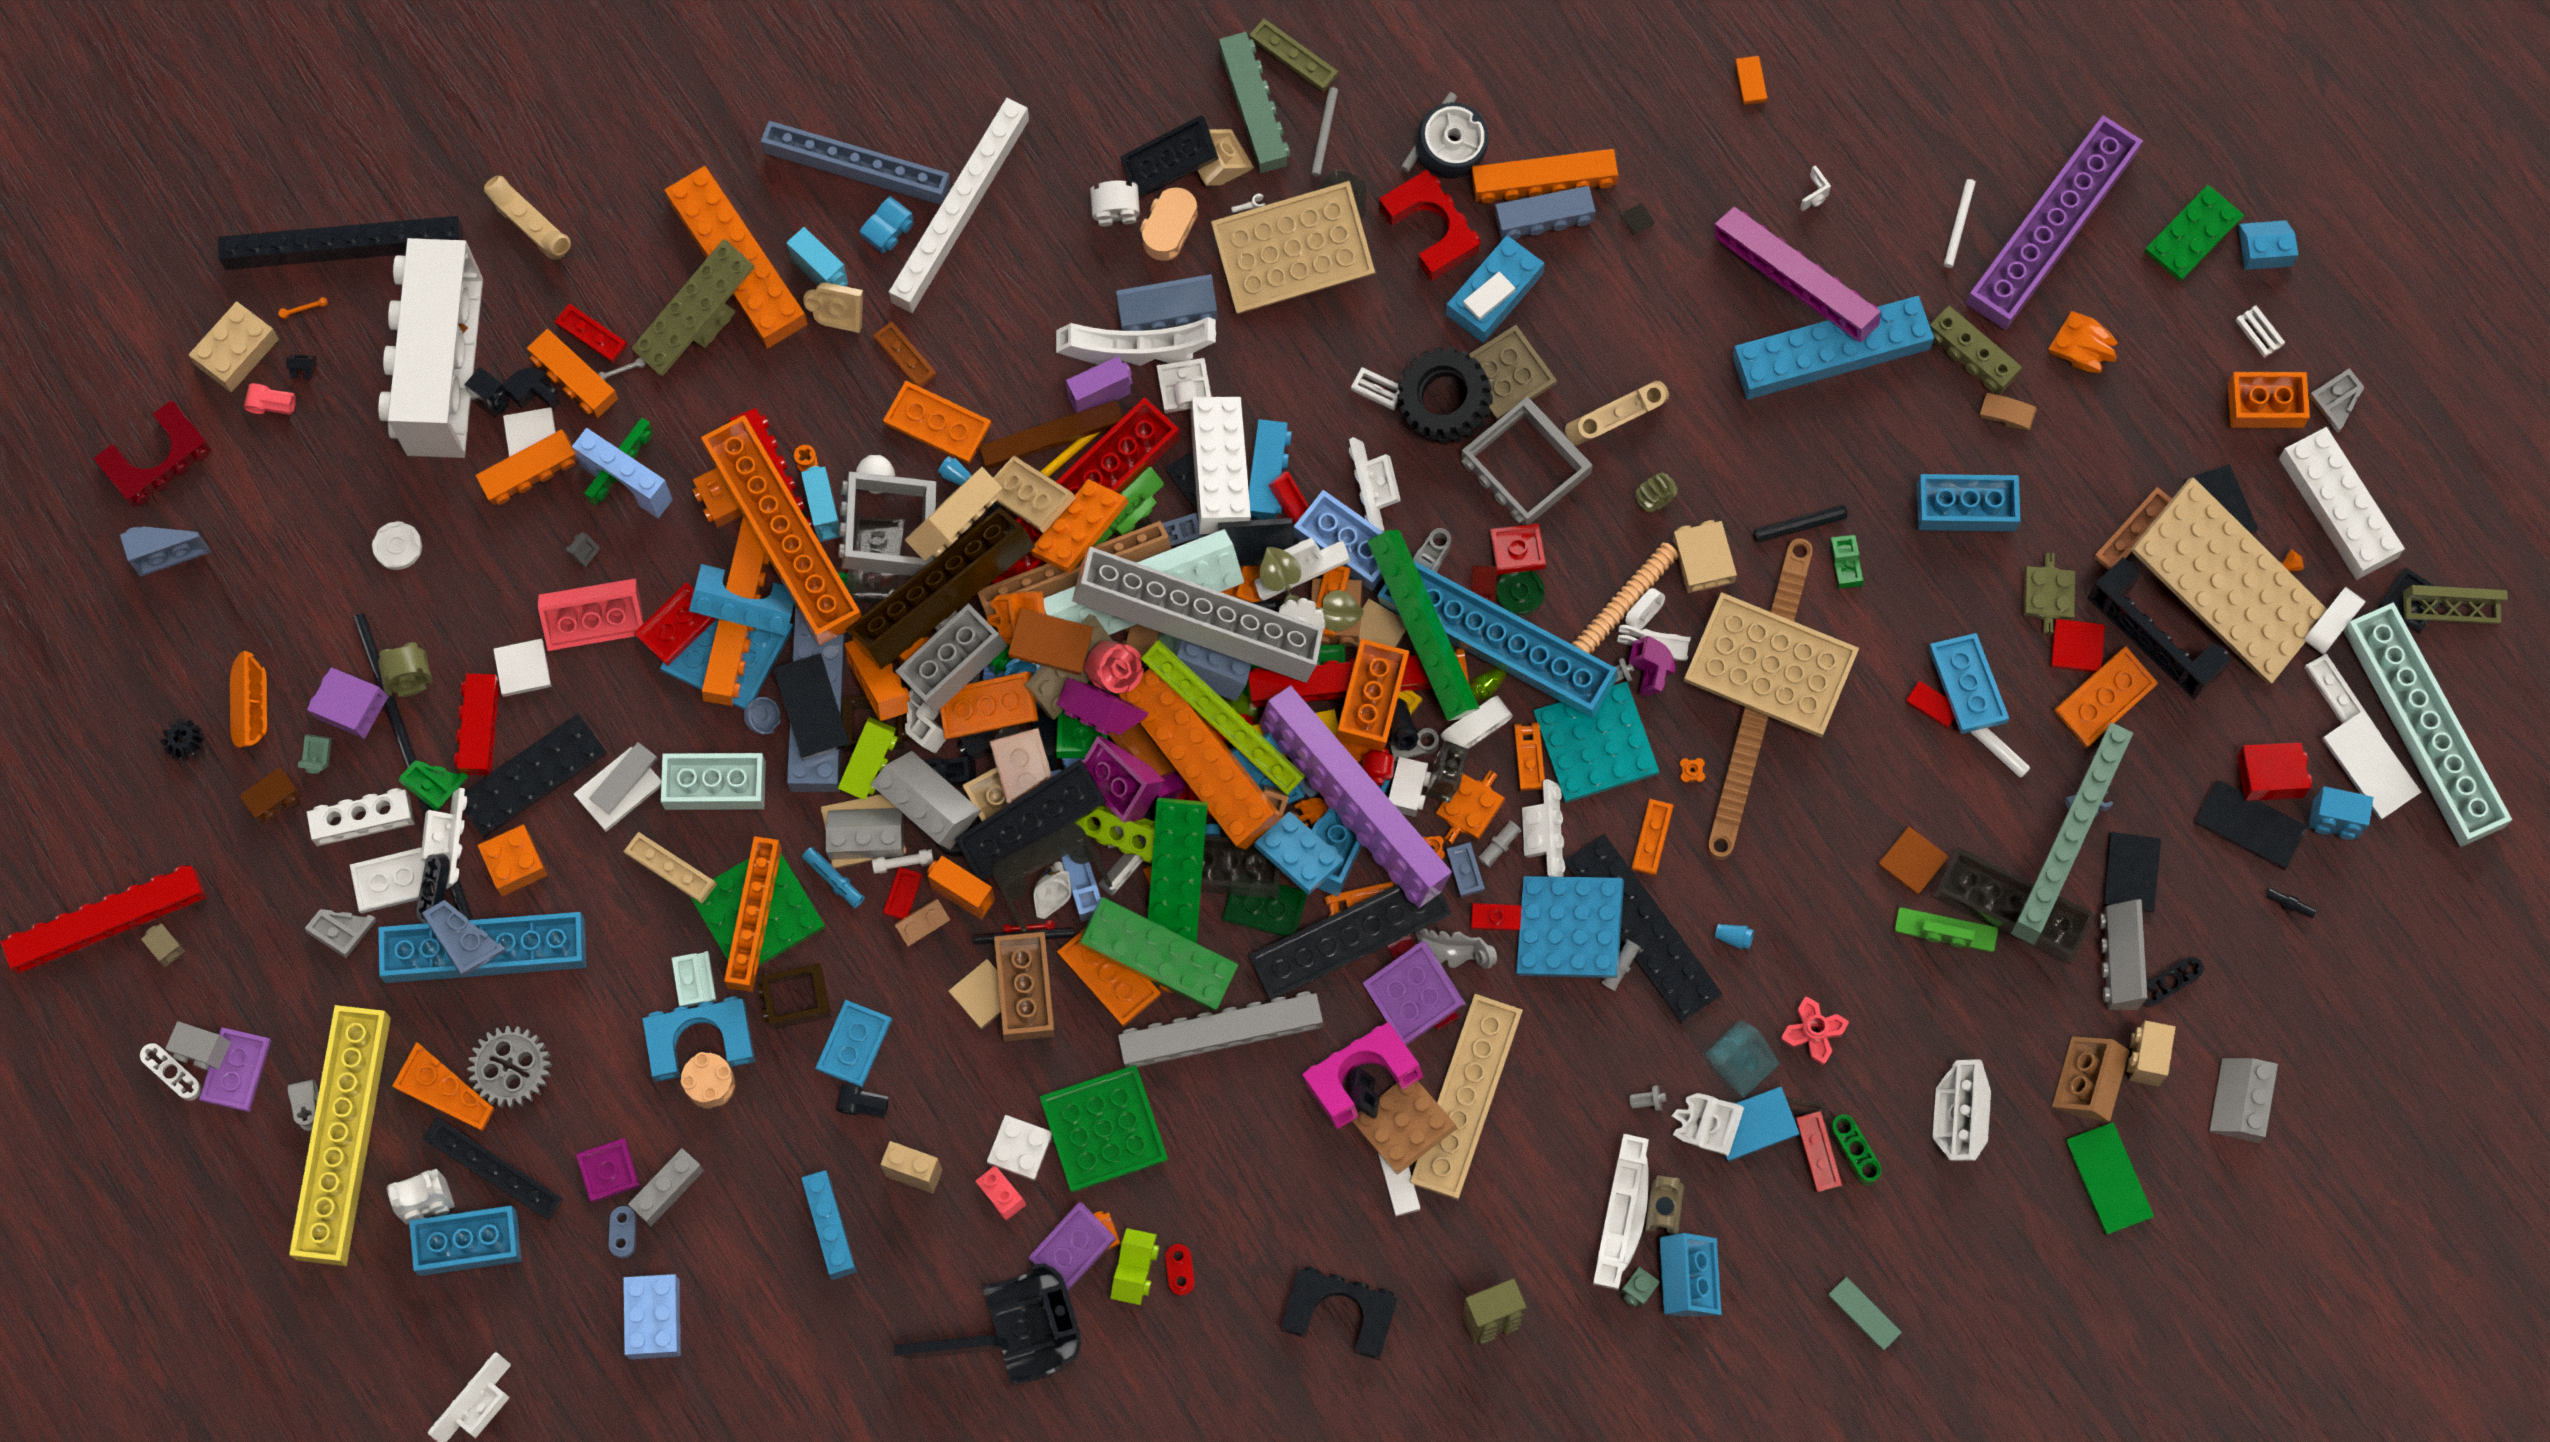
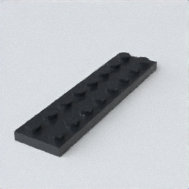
M1605 834L1564 861L1566 868L1573 877L1623 878L1624 889L1620 941L1625 945L1626 940H1630L1641 947L1634 958L1635 962L1681 1024L1722 996L1723 993Z
M1396 885L1250 954L1249 958L1271 1002L1274 998L1290 993L1421 929L1433 925L1451 916L1452 913L1442 893L1418 908L1415 903L1407 899L1404 890L1399 885Z

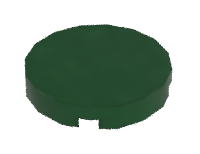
M1533 571L1503 574L1496 586V598L1500 607L1517 616H1526L1539 609L1544 600L1545 588L1542 579Z

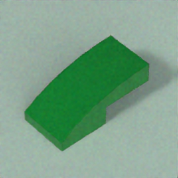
M1856 536L1832 537L1831 548L1838 589L1863 586Z

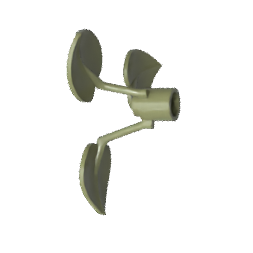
M1267 547L1259 572L1262 584L1272 591H1280L1284 587L1286 588L1285 595L1280 602L1281 606L1288 600H1293L1297 603L1300 598L1290 593L1289 584H1295L1300 580V564L1288 552L1275 547ZM1342 590L1329 592L1323 598V608L1316 607V610H1321L1324 613L1325 628L1335 632L1349 629L1363 616V609L1353 596Z

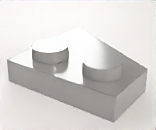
M2349 368L2312 392L2309 398L2338 433L2343 428L2364 386Z
M320 909L305 927V931L347 958L376 920L371 915L360 917L353 916L352 913H335L331 910Z

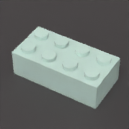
M762 753L663 754L661 803L665 810L764 809L765 758Z

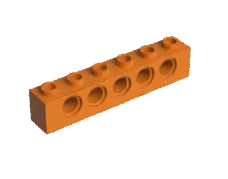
M754 836L724 980L729 989L753 992L782 852L779 840Z

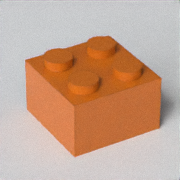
M524 824L478 845L493 882L501 896L548 876Z

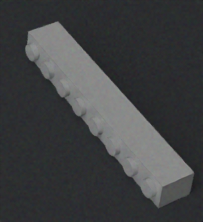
M1301 992L1296 994V998L1291 999L1277 997L1272 999L1271 1003L1262 1005L1261 1002H1254L1246 1005L1247 1008L1239 1010L1236 1007L1223 1009L1220 1014L1202 1013L1197 1015L1196 1019L1191 1020L1178 1018L1168 1025L1154 1023L1148 1025V1029L1139 1031L1137 1028L1126 1029L1123 1031V1034L1118 1035L1125 1068L1133 1065L1140 1067L1323 1028L1317 993Z

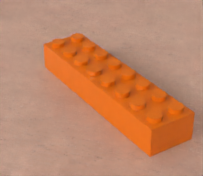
M706 166L664 189L668 202L706 259L720 242L726 239L755 266L731 296L766 349L808 325L805 313Z
M1151 668L1143 673L1140 683L1133 690L1119 694L1121 699L1149 712L1148 716L1140 721V723L1202 802H1208L1207 809L1237 847L1247 849L1283 818L1210 723Z

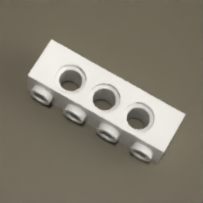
M399 788L387 791V794L378 796L377 794H368L363 796L361 800H342L338 802V805L329 807L327 805H320L314 807L312 811H307L311 839L316 846L415 824L410 796L406 790ZM391 806L387 814H380L382 807ZM361 811L366 812L363 819L355 820L357 813ZM341 817L338 825H331L333 818Z

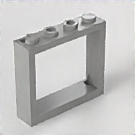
M1528 396L1462 450L1461 457L1463 466L1468 471H1473L1478 476L1479 483L1485 489L1489 488L1494 493L1496 501L1501 506L1505 505L1511 511L1512 518L1517 523H1522L1523 525L1531 524L1589 476L1593 466ZM1523 416L1576 471L1573 476L1528 513L1475 457Z
M849 471L847 481H842L841 495H845V502L842 501L840 506V516H844V523L841 522L839 527V537H843V544H839L838 555L842 558V568L914 576L934 560L933 555L924 561L921 557L853 551L855 491L859 489L923 497V523L935 511L936 481Z

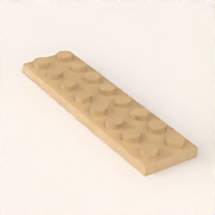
M1474 994L1437 1102L1458 1129L1417 1160L1410 1183L1459 1200L1523 1011L1522 1009Z

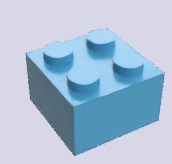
M2324 786L2313 799L2308 828L2314 829L2318 834L2328 835L2333 833L2340 835V838L2346 840L2358 839L2369 826L2374 797Z

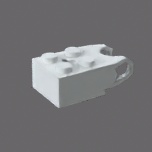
M437 1169L428 1170L407 1180L389 1184L386 1189L394 1213L406 1225L409 1224V1220L423 1219L432 1215L435 1217L445 1215L450 1212L449 1209L455 1207L447 1180Z

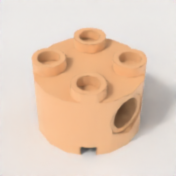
M700 1052L686 1063L681 1074V1084L689 1099L697 1106L706 1109L721 1106L733 1095L735 1089L733 1072L728 1063L719 1055Z

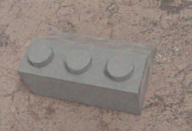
M898 808L828 811L826 853L829 860L904 856V813Z
M2222 1058L2209 1132L2260 1143L2266 1137L2278 1064L2254 1058Z

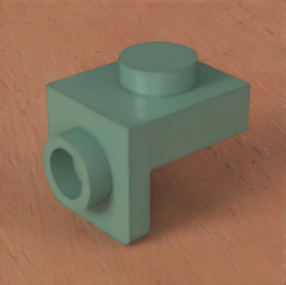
M311 734L305 735L302 760L298 762V767L305 768L307 773L315 774L329 767L332 738Z

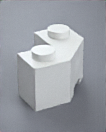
M911 690L909 692L910 701L907 702L908 713L905 732L922 747L936 754L945 742L943 728L934 721L940 710L934 713Z

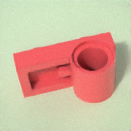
M996 1165L975 1180L1006 1221L1026 1206L1024 1199Z

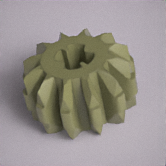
M1662 472L1658 475H1653L1642 483L1636 490L1635 497L1641 508L1652 513L1659 511L1662 507H1666L1669 502H1672V498L1677 495L1678 488L1673 479Z

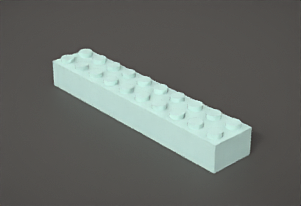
M2394 602L2350 621L2343 632L2459 846L2463 847L2505 828L2512 821V818Z

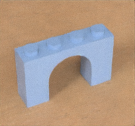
M588 428L584 430L573 444L572 448L581 468L595 477L598 476L601 470L610 474L633 493L641 508L659 519L673 501L666 481Z

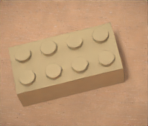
M981 467L921 523L905 541L924 561L932 555L935 558L938 557L946 547L948 548L958 539L959 534L957 532L960 534L964 533L972 525L973 521H976L985 512L986 508L984 506L989 508L998 499L996 494L1002 487Z

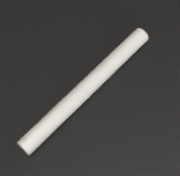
M1967 179L1944 261V266L1947 268H1953L1975 186V181L1972 179Z

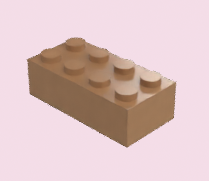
M1045 932L994 936L1004 1042L1054 1037Z

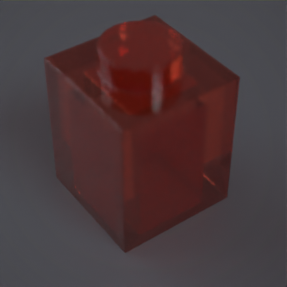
M1472 566L1471 591L1490 602H1495L1497 567Z

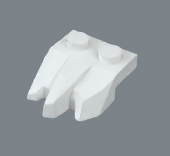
M1700 1093L1686 1097V1103L1689 1105L1688 1110L1677 1109L1672 1117L1682 1122L1683 1125L1682 1128L1676 1129L1673 1135L1701 1149L1729 1156L1744 1107Z

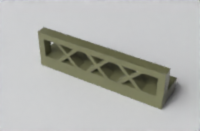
M2412 585L2403 591L2404 619L2499 625L2501 623V603L2508 600L2507 590ZM2411 601H2419L2425 610L2421 614L2412 613ZM2437 602H2442L2449 611L2445 615H2439L2432 607ZM2460 604H2466L2473 612L2468 616H2462L2456 608ZM2484 605H2493V618L2486 617L2479 609Z

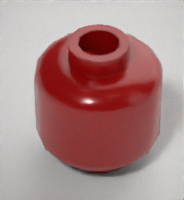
M1369 749V752L1365 753L1362 757V768L1377 786H1383L1385 781L1393 778L1395 760L1387 749H1384L1383 752Z

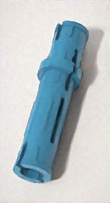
M810 847L804 852L802 859L830 884L836 895L840 894L853 909L857 908L864 901L865 897L850 884V879L843 877L814 847Z

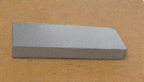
M638 742L589 799L610 815L658 760L657 756Z

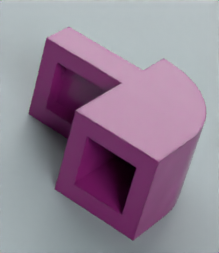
M1650 636L1633 641L1629 664L1644 671L1640 694L1648 697L1662 692L1665 686V676L1675 673V662L1672 653L1666 645Z

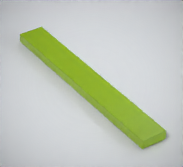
M1159 639L1143 655L1141 660L1286 795L1303 780L1305 775Z

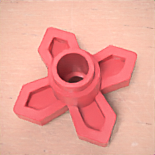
M1805 997L1797 1010L1802 1024L1788 1025L1781 1037V1041L1792 1048L1808 1043L1810 1058L1821 1065H1825L1832 1053L1827 1038L1841 1037L1849 1021L1838 1014L1825 1018L1820 1013L1819 1003ZM1812 1028L1817 1029L1819 1033H1816V1032L1812 1031L1811 1029H1812Z

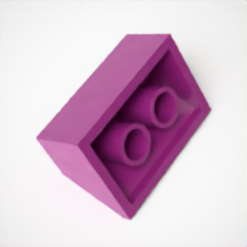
M1069 677L1056 704L1065 709V715L1075 719L1081 717L1079 722L1090 727L1096 725L1095 730L1105 735H1109L1110 732L1122 734L1145 719L1149 713L1106 690Z

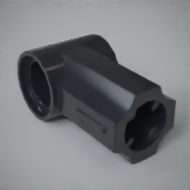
M843 1084L841 1085L835 1110L847 1115L862 1114L884 1119L888 1110L889 1097L865 1092L859 1087Z

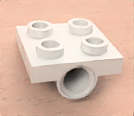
M1204 358L1157 365L1165 413L1190 410L1192 397H1211Z

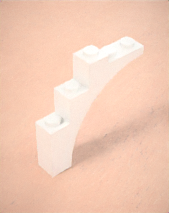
M1207 317L1179 327L1147 331L1105 330L1070 323L1056 330V353L1097 365L1117 356L1122 361L1139 366L1154 359L1167 363L1188 361L1193 359V352L1215 343V319Z

